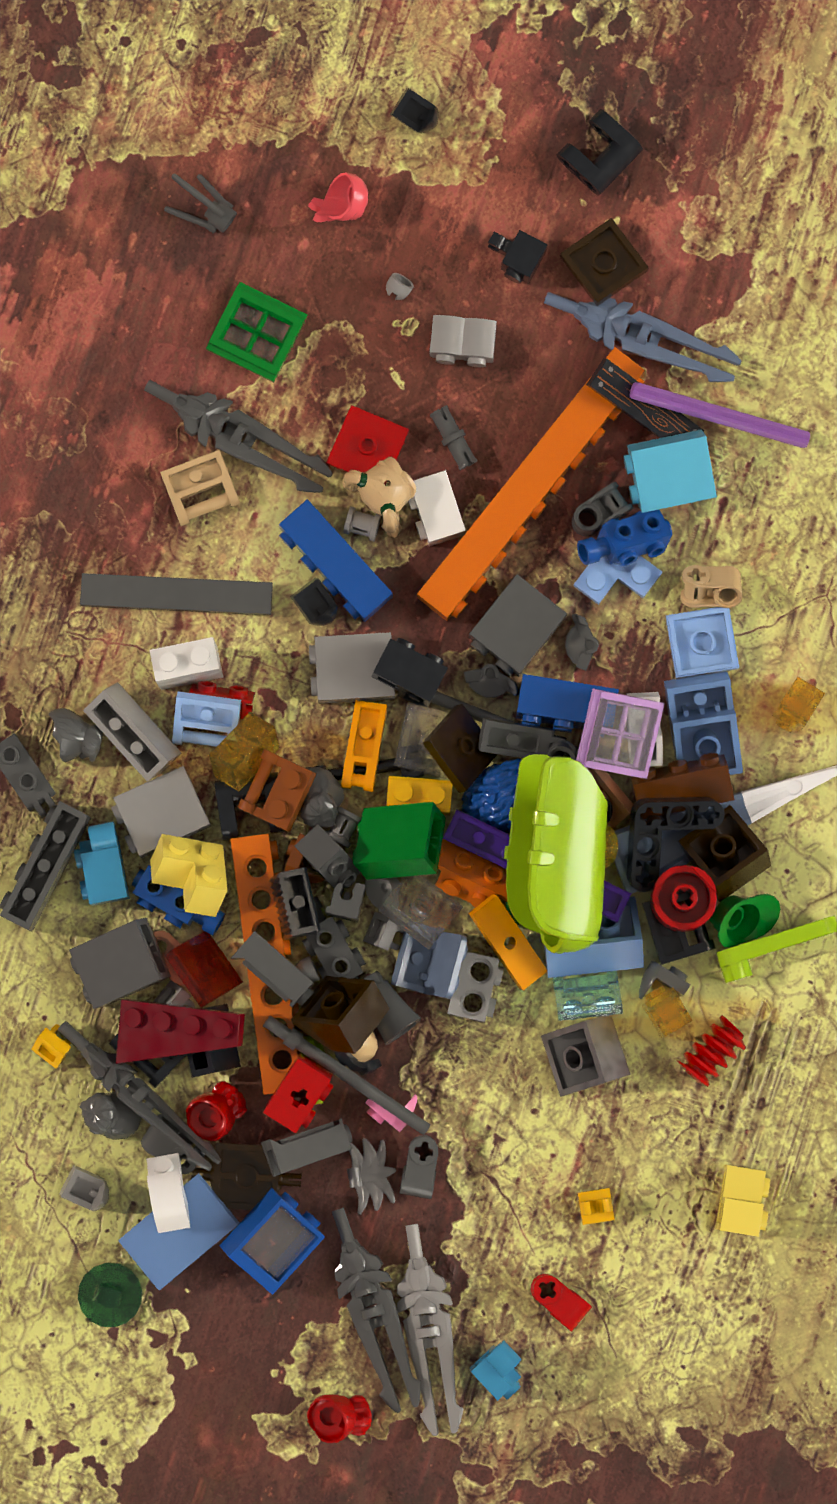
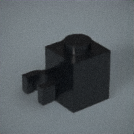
M519 230L513 242L495 231L488 241V248L505 255L501 264V270L505 271L504 276L518 284H521L522 281L527 284L530 283L547 252L548 244Z

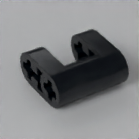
M602 109L589 120V124L609 145L593 162L570 143H567L556 154L559 161L596 195H600L643 151L640 143Z
M278 772L270 773L256 804L266 802ZM255 775L215 781L223 841L239 838L235 807L238 806L241 799H245ZM269 823L271 834L287 832Z

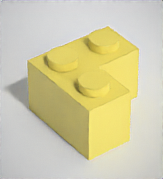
M161 834L150 860L152 883L183 889L185 912L216 917L228 891L223 845Z
M725 1165L715 1229L759 1237L760 1230H766L768 1211L763 1210L764 1204H761L762 1197H768L770 1178H765L766 1171Z

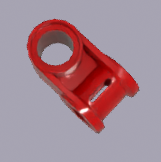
M549 1274L538 1275L531 1283L530 1290L535 1300L550 1311V1314L571 1332L592 1308L588 1302L571 1288H567L557 1278ZM551 1281L553 1283L551 1285V1290L554 1291L551 1296L545 1294L541 1297L540 1283L548 1284Z

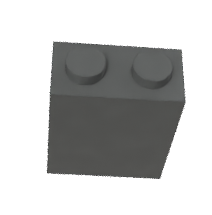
M517 574L469 633V638L473 640L470 645L481 655L486 656L489 653L498 661L495 665L508 676L514 673L519 677L565 620L567 613Z
M147 918L133 920L69 949L72 956L70 958L71 966L75 973L80 975L84 985V997L89 1004H92L93 1009L112 1004L171 977Z

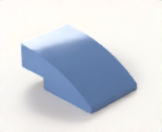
M727 671L664 681L675 759L688 762L698 760L702 755L708 753L724 754L730 775L743 773L737 718L733 705L731 680Z
M199 1173L183 1186L188 1202L190 1228L158 1233L152 1211L118 1240L158 1290H161L239 1224L238 1220Z

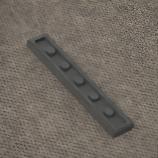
M82 573L80 606L271 615L273 583Z

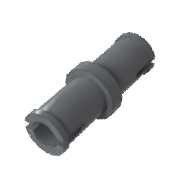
M446 405L441 410L438 409L431 413L430 417L443 438L441 442L444 447L447 446L459 467L458 469L461 471L467 466L469 467L476 463L477 459L464 438L466 434L463 429L460 430L449 411V407Z

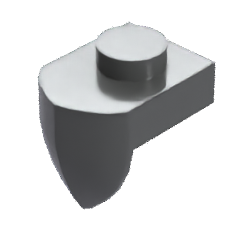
M651 961L642 977L639 998L643 999L655 979L680 996H684L690 987V984L685 981L688 976L674 966H671L668 970L657 962Z

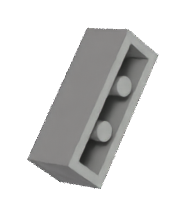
M118 682L103 690L83 710L147 782L161 774L182 754Z

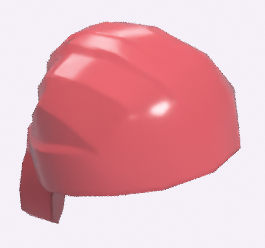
M340 173L330 184L324 200L314 197L309 203L308 207L316 211L313 221H347L360 218L368 203L367 186L356 174Z

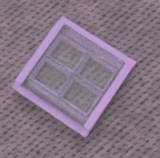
M592 689L576 760L580 761L587 768L647 779L665 703Z

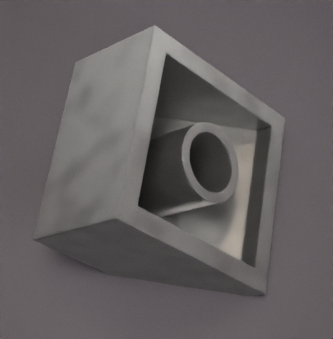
M611 1013L541 1035L560 1097L631 1075Z

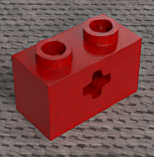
M300 1053L266 1104L263 1113L294 1133H297L301 1126L307 1128L316 1114V1111L312 1110L317 1100L320 1099L324 1102L334 1086L330 1083L333 1074ZM303 1088L307 1091L306 1096L298 1101L295 1099L296 1092H300Z

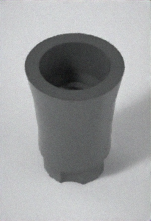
M378 971L364 978V980H374L390 1008L377 1026L385 1045L394 1042L420 1022L422 1018L406 1004L388 980L384 981Z

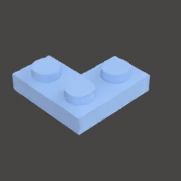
M641 555L638 556L635 562L627 566H621L619 562L610 564L605 556L600 558L599 562L589 564L573 586L598 605L617 580L641 598H644L661 576L662 571Z

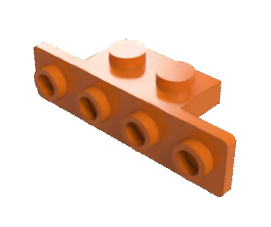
M442 839L438 869L441 870V873L435 884L436 887L442 889L450 896H457L471 903L475 908L492 894L507 902L505 868Z

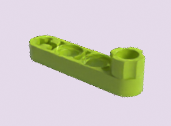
M835 915L716 952L725 983L753 975L749 959L837 932Z

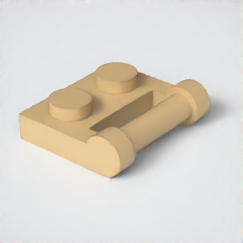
M220 450L160 472L181 526L189 524V520L224 506L231 505L233 507L240 504ZM223 484L226 493L184 508L181 500Z

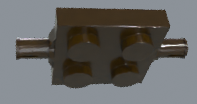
M216 1143V1152L221 1162L219 1164L213 1162L210 1171L196 1167L191 1171V1173L204 1174L201 1175L205 1181H210L212 1190L228 1209L252 1210L271 1188L279 1193L282 1186L301 1187V1181H289V1179H302V1173H283L273 1177L262 1145Z

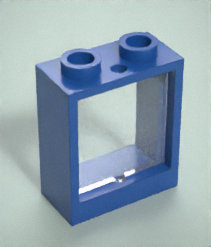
M273 1188L267 1192L219 1245L229 1258L272 1295L325 1238L318 1229L321 1223L311 1213L306 1211L302 1215L296 1209L299 1203L287 1192L280 1195Z

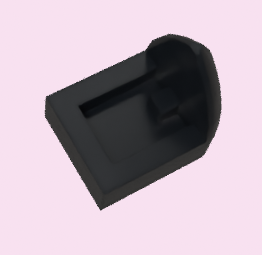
M406 88L390 113L392 117L420 134L434 129L438 124L439 118L437 107L409 88Z
M314 578L290 596L311 625H328L336 618L338 606L319 578Z

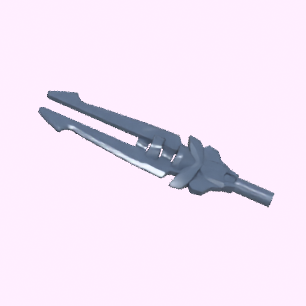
M551 292L547 293L544 304L573 314L587 328L591 339L596 342L603 339L604 346L611 350L614 349V341L617 340L621 343L623 351L704 373L709 382L734 381L735 376L659 347L660 338H666L736 366H740L742 362L726 345L718 348L713 347L641 311L633 315L627 314L633 303L621 302L617 304L615 299L609 298L596 306L594 302L577 303ZM630 325L629 332L626 334L627 327ZM651 333L650 340L647 342L648 335Z

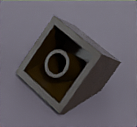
M731 805L724 808V820L718 827L693 830L678 841L692 866L702 869L712 878L719 902L771 867L768 849Z
M325 976L313 991L314 994L303 1004L291 1021L296 1027L329 1050L356 1054L390 1008L374 980Z

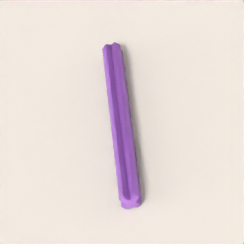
M639 382L633 383L630 390V398L800 448H806L809 443L810 433L805 430Z

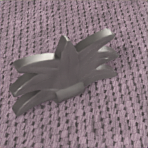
M363 1138V1156L356 1146L350 1143L352 1149L349 1152L352 1159V1168L347 1169L350 1188L355 1187L358 1194V1214L364 1211L369 1194L375 1211L379 1210L384 1193L391 1203H395L393 1190L386 1177L395 1173L396 1169L384 1166L386 1159L384 1140L380 1141L379 1149L376 1153L371 1143Z

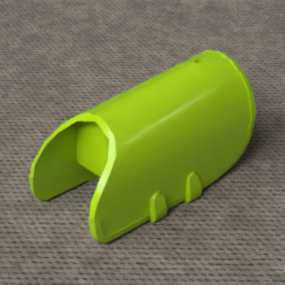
M533 754L525 756L519 763L514 805L510 807L508 820L511 821L509 846H505L504 859H507V902L517 922L526 929L540 933L543 944L550 952L555 954L576 952L590 947L600 937L598 935L602 923L608 801L605 799L592 773L580 761L571 759V757H550L544 754Z

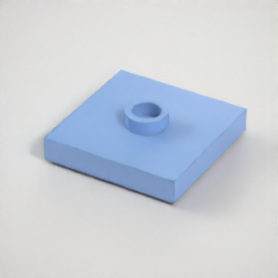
M715 607L665 616L676 679L739 669L729 608Z

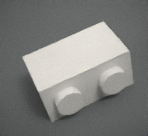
M446 470L414 480L416 493L413 498H410L408 503L411 510L417 509L420 521L415 522L420 540L427 539L430 547L464 536L466 530Z

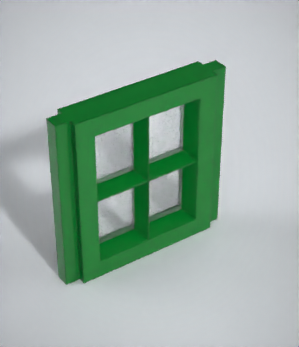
M239 282L208 342L206 350L274 383L308 314Z

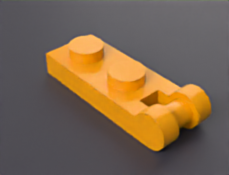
M355 701L341 788L351 789L352 786L363 787L364 791L374 792L388 710L387 704ZM355 766L366 767L365 775L355 774Z

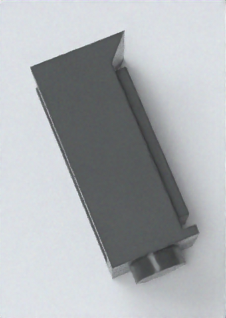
M256 931L231 957L232 960L245 959L242 964L285 1002L291 999L290 1006L292 1008L297 1003L302 1007L314 994L310 989L314 983Z
M341 1118L276 1142L269 1139L261 1142L274 1177L351 1150L352 1135L349 1127L343 1124Z

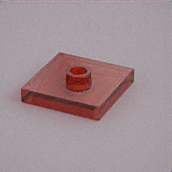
M205 931L165 954V957L201 1008L243 983L215 940Z

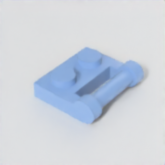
M178 691L172 743L182 745L184 742L226 748V752L236 753L241 700ZM184 727L226 732L227 736L184 730Z

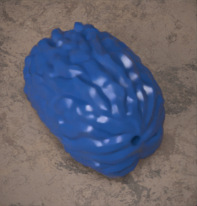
M521 759L505 761L502 764H493L487 767L462 795V812L505 833H510L511 821L508 820L510 807L514 805L518 768Z

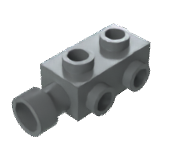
M318 896L313 897L321 931L306 936L307 938L302 940L310 957L317 955L322 967L318 968L322 979L325 976L360 979L358 975L364 973L361 966L366 963L358 948L356 947L351 950L345 938L349 937L350 934L343 921L340 919L335 922L333 916L326 919L321 910L323 905ZM323 932H329L332 936V941L327 945L322 944L319 939ZM339 960H344L348 965L344 973H340L335 969V964Z

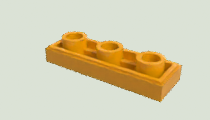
M492 894L468 913L519 989L524 991L547 972L546 967L497 895ZM509 937V943L505 946L504 942Z

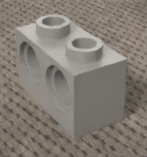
M467 952L458 974L459 986L450 999L448 1015L485 1023L486 1016L493 1018L497 999L491 998L493 985L500 986L504 967L498 966L499 959ZM476 963H484L489 968L488 978L483 981L475 980L470 973L471 967ZM470 994H476L482 1000L481 1009L474 1013L468 1012L463 1005L464 998Z

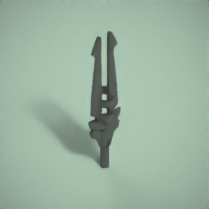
M149 380L145 386L144 391L173 406L172 408L184 422V431L190 436L197 435L198 442L204 447L207 446L210 436L215 439V448L268 472L292 480L296 484L297 491L321 493L323 492V487L252 449L251 447L256 439L326 477L332 476V471L320 455L308 456L294 445L240 410L232 413L226 412L233 404L231 400L225 398L217 400L216 395L208 392L200 396L176 394L152 380ZM226 422V423H227V426H226L225 430H224L223 432H221L222 427H223L224 423ZM244 433H246L247 436H246L244 442L242 443V442H241L242 437H243Z
M67 1021L58 1028L57 1031L81 1051L82 1056L90 1065L92 1076L96 1080H100L108 1092H110L111 1088H114L117 1092V1097L185 1151L189 1161L208 1171L212 1168L209 1162L151 1110L155 1108L216 1164L221 1162L218 1153L210 1142L201 1140L142 1079L135 1078L134 1074L138 1072L136 1069L126 1063L116 1064L117 1054L108 1053L95 1044L90 1043Z
M344 1207L332 1211L342 1240L340 1264L335 1270V1279L341 1282L337 1289L338 1298L341 1299L351 1292L352 1300L347 1304V1308L372 1365L382 1382L383 1389L379 1396L395 1413L401 1412L397 1395L374 1332L375 1328L384 1325L413 1407H418L421 1395V1380L415 1379L411 1373L404 1336L391 1290L383 1289L380 1285V1282H390L392 1279L388 1272L381 1270L383 1263L379 1256L369 1253L354 1238ZM377 1303V1305L366 1309V1307Z

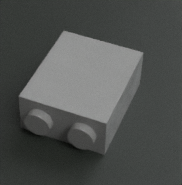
M391 632L314 637L315 645H309L310 664H316L317 677H311V695L318 696L319 704L355 702L356 700L376 701L395 699L394 688L371 677L388 642L392 639Z
M184 766L113 797L116 803L115 806L111 807L119 825L125 823L129 832L128 835L124 836L131 853L138 852L141 858L154 853L161 834L187 838L211 827Z

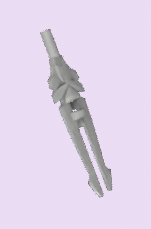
M418 1224L406 1225L410 1259L405 1278L397 1286V1294L403 1297L397 1303V1312L400 1313L410 1308V1316L403 1322L417 1380H421V1394L425 1408L420 1413V1417L431 1434L437 1436L439 1430L426 1349L437 1347L450 1430L454 1434L459 1429L464 1409L456 1403L451 1317L449 1313L442 1311L440 1304L453 1305L451 1296L443 1292L447 1287L444 1277L436 1274L431 1266L428 1265L426 1258L423 1257ZM434 1324L433 1326L422 1328L424 1325Z

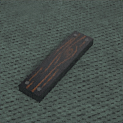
M603 358L586 384L658 438L697 430L705 431L682 413L631 399V387L633 383L638 381L608 359Z

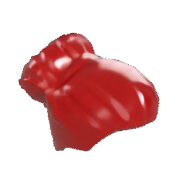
M220 1081L214 1086L212 1092L201 1094L188 1104L186 1109L187 1125L201 1139L208 1141L220 1140L232 1129L235 1119L241 1118L246 1113V1101L243 1094L230 1083Z
M329 1394L318 1396L311 1403L307 1412V1419L310 1427L322 1442L337 1443L344 1440L349 1434L354 1436L365 1435L371 1426L372 1414L366 1398L362 1395L347 1398L342 1395Z

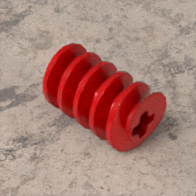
M723 1015L719 1017L723 1027L716 1024L710 1026L714 1036L706 1033L701 1035L705 1045L697 1042L692 1044L695 1055L688 1051L684 1052L686 1064L677 1060L679 1065L693 1079L707 1087L710 1085L706 1077L707 1074L716 1078L719 1076L716 1065L723 1068L728 1067L725 1056L733 1059L737 1058L733 1049L735 1046L742 1050L746 1049L742 1040L744 1035Z

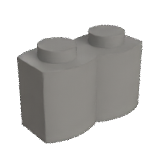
M433 315L430 357L436 358V362L440 364L451 365L455 363V360L467 361L468 366L486 367V363H493L497 321Z

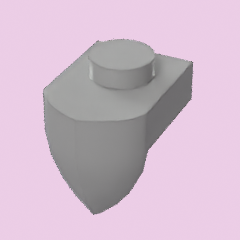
M73 1165L59 1194L62 1198L84 1208L97 1211L108 1203L109 1187L104 1178Z

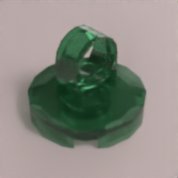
M106 1262L94 1266L84 1275L79 1285L78 1301L81 1311L89 1321L101 1327L114 1328L126 1324L137 1314L142 1304L143 1289L138 1277L132 1269L121 1263Z

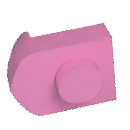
M414 1095L405 1105L411 1112H414L417 1095ZM371 1099L365 1102L370 1106L367 1113L378 1123L382 1124L386 1120L399 1132L406 1126L405 1122Z

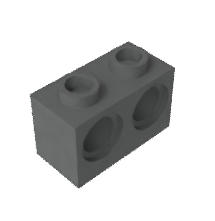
M318 824L295 845V848L334 889L338 883H342V890L351 886L360 873L354 866L352 859Z

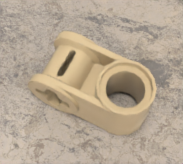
M691 565L682 572L684 589L681 591L680 599L688 607L733 608L742 601L741 574L733 566ZM695 574L697 575V580H696V581H694V575H695ZM694 592H697L696 599L694 598Z

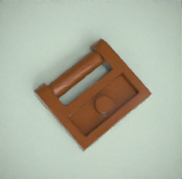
M264 749L260 756L263 760L245 799L240 800L237 808L290 832L317 773ZM277 765L281 767V770L264 807L261 808L256 803L273 766Z

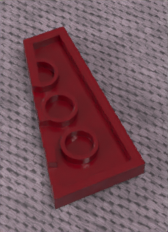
M122 999L116 1064L242 1046L245 1013Z

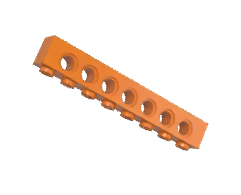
M269 834L230 839L244 942L254 931L257 932L260 925L269 923L274 926L275 934L267 942L285 958L286 955H292L290 939H283V933L280 932L282 930V927L279 926L281 921L278 920L280 915L276 913L278 910L275 907L277 902L274 901L275 896L272 894L274 890L270 888L272 883L269 882L271 877L280 873H275L273 860L279 859L277 840L271 841ZM255 860L264 861L267 866L265 874L261 877L251 876L248 870L251 862ZM262 891L267 892L271 897L269 906L265 909L255 908L253 905L254 895ZM247 968L263 1094L270 1095L275 1092L298 1057L299 1050L296 1048L291 1050L282 1044L284 1040L274 1037L268 1029L263 1027V1024L269 1016H272L275 1019H283L289 1029L295 1028L291 1019L298 1012L299 1006L297 1003L292 1008L290 1006L291 999L287 1002L282 999L277 1005L268 1004L265 994L270 987ZM283 1050L289 1052L292 1058L291 1065L286 1069H278L273 1061L275 1054Z

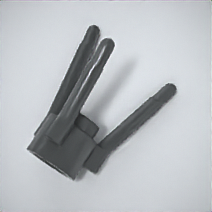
M172 174L171 178L208 207L204 214L208 221L166 206L164 211L202 226L213 234L217 229L224 233L237 215V212L232 209L234 206L225 200L203 175L198 174L197 179L216 201H210L177 174Z

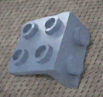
M407 922L391 985L427 995L451 999L459 986L458 974L461 963L468 951L467 937Z

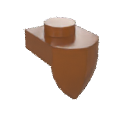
M299 833L298 838H293L286 852V856L289 858L285 871L306 867L308 861L295 848V845L306 835ZM308 872L310 883H320L325 880Z

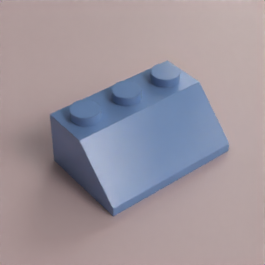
M635 896L629 898L618 923L602 915V923L598 935L600 937L590 947L576 952L555 954L550 952L544 945L548 978L644 968L643 938Z

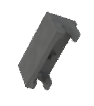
M338 883L333 892L331 905L326 908L327 916L358 923L366 886L356 883L352 891L353 896L350 899V893H344L342 883Z

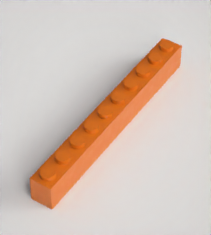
M614 347L606 359L610 360L639 383L644 384L645 381L641 378L645 370ZM587 382L417 593V598L444 620L448 621L451 616L458 618L468 605L464 601L471 591L477 594L486 583L485 573L491 566L495 569L498 568L507 556V553L504 552L505 548L511 541L514 544L518 543L527 531L523 527L530 517L535 520L547 506L543 502L550 492L554 495L558 493L567 481L563 478L570 467L574 471L578 468L586 457L583 453L589 443L595 446L606 431L602 427L609 418L615 421L622 413L620 409L586 385Z

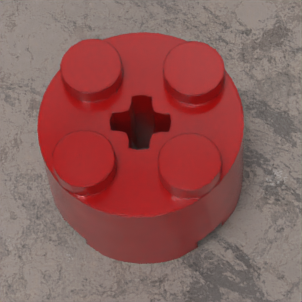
M689 865L675 866L666 870L654 884L655 886H653L654 889L651 891L650 902L655 917L665 927L678 932L692 931L702 926L713 915L717 904V892L712 878L702 869ZM679 891L682 894L686 891L689 892L691 897L688 900L691 905L688 906L684 903L680 906L676 902L679 898L676 892Z

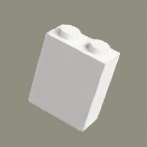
M213 637L149 650L155 681L161 690L198 683L199 681L223 678L218 648Z

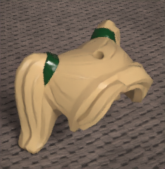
M392 457L380 460L376 466L366 472L357 470L346 472L342 482L343 487L349 491L358 490L362 501L371 511L383 516L381 527L385 530L386 534L389 537H397L402 530L398 512L416 493V485L412 478L401 469L399 463ZM389 481L391 484L390 486H385L384 483Z

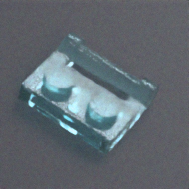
M608 971L607 974L567 979L552 977L558 1021L623 1014L617 971Z

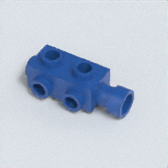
M660 510L644 513L639 511L625 519H611L602 525L597 539L590 537L578 541V555L584 565L599 562L600 558L606 556L610 564L619 562L621 566H627L635 562L640 555L648 554L650 558H654L664 553L672 537V528L669 521L664 519Z
M148 865L145 871L139 870L132 882V886L135 887L132 893L139 897L136 902L137 904L151 912L155 908L167 913L164 919L181 928L183 923L190 927L194 921L202 926L203 931L212 936L215 935L226 914L219 910L216 917L185 912L184 908L180 909L176 906L177 899L183 897V889L160 885V889L152 893L148 889L149 884L152 882L151 866Z

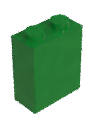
M434 802L363 808L362 818L357 828V846L352 856L354 866L366 880L437 874L446 817Z

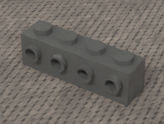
M59 801L57 807L52 806L44 820V823L47 824L42 835L37 834L29 849L32 854L27 864L24 862L21 864L14 878L17 883L12 893L7 891L0 904V909H2L1 917L33 932L91 817Z

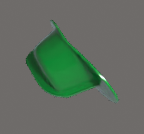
M760 894L747 899L735 895L728 896L718 904L709 921L718 932V939L721 945L727 948L735 947L767 934L779 919L780 903L775 896L770 894Z

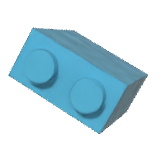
M702 430L627 445L629 454L623 456L627 474L632 473L634 485L629 486L632 504H638L642 513L717 497L707 437Z

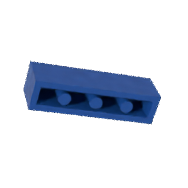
M308 499L279 524L282 531L279 537L291 550L295 546L304 555L300 559L312 573L317 570L325 578L321 583L332 596L339 594L346 601L343 607L354 620L360 617L366 622L393 598V593Z

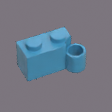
M114 821L88 826L90 840L79 842L80 849L74 850L77 869L83 868L85 880L80 881L83 900L88 899L89 904L95 906L130 899L119 837L116 833Z
M505 1340L496 1347L493 1345L470 1367L471 1373L497 1401L502 1396L506 1400L509 1399L521 1387L518 1382L521 1375L515 1367L522 1359Z

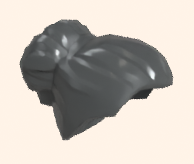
M66 708L52 710L48 715L54 722L52 735L60 745L61 760L68 762L77 757L81 759L89 757L90 761L94 762L100 753L103 732L95 723L88 724L84 722L72 710Z
M306 767L317 774L301 807V818L304 824L312 828L317 824L321 828L332 827L335 825L334 820L338 814L337 808L344 800V789L341 788V784L329 770L319 767Z
M117 1092L96 1093L81 1102L79 1106L82 1109V1117L84 1118L85 1125L89 1127V1131L113 1140L125 1139L133 1135L138 1130L142 1117L117 1097Z

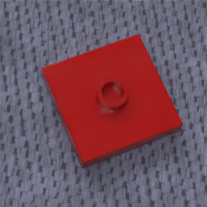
M351 405L326 464L343 472H349L350 470L366 472L376 466L380 460H385L388 457L395 458L397 461L408 436L409 429Z

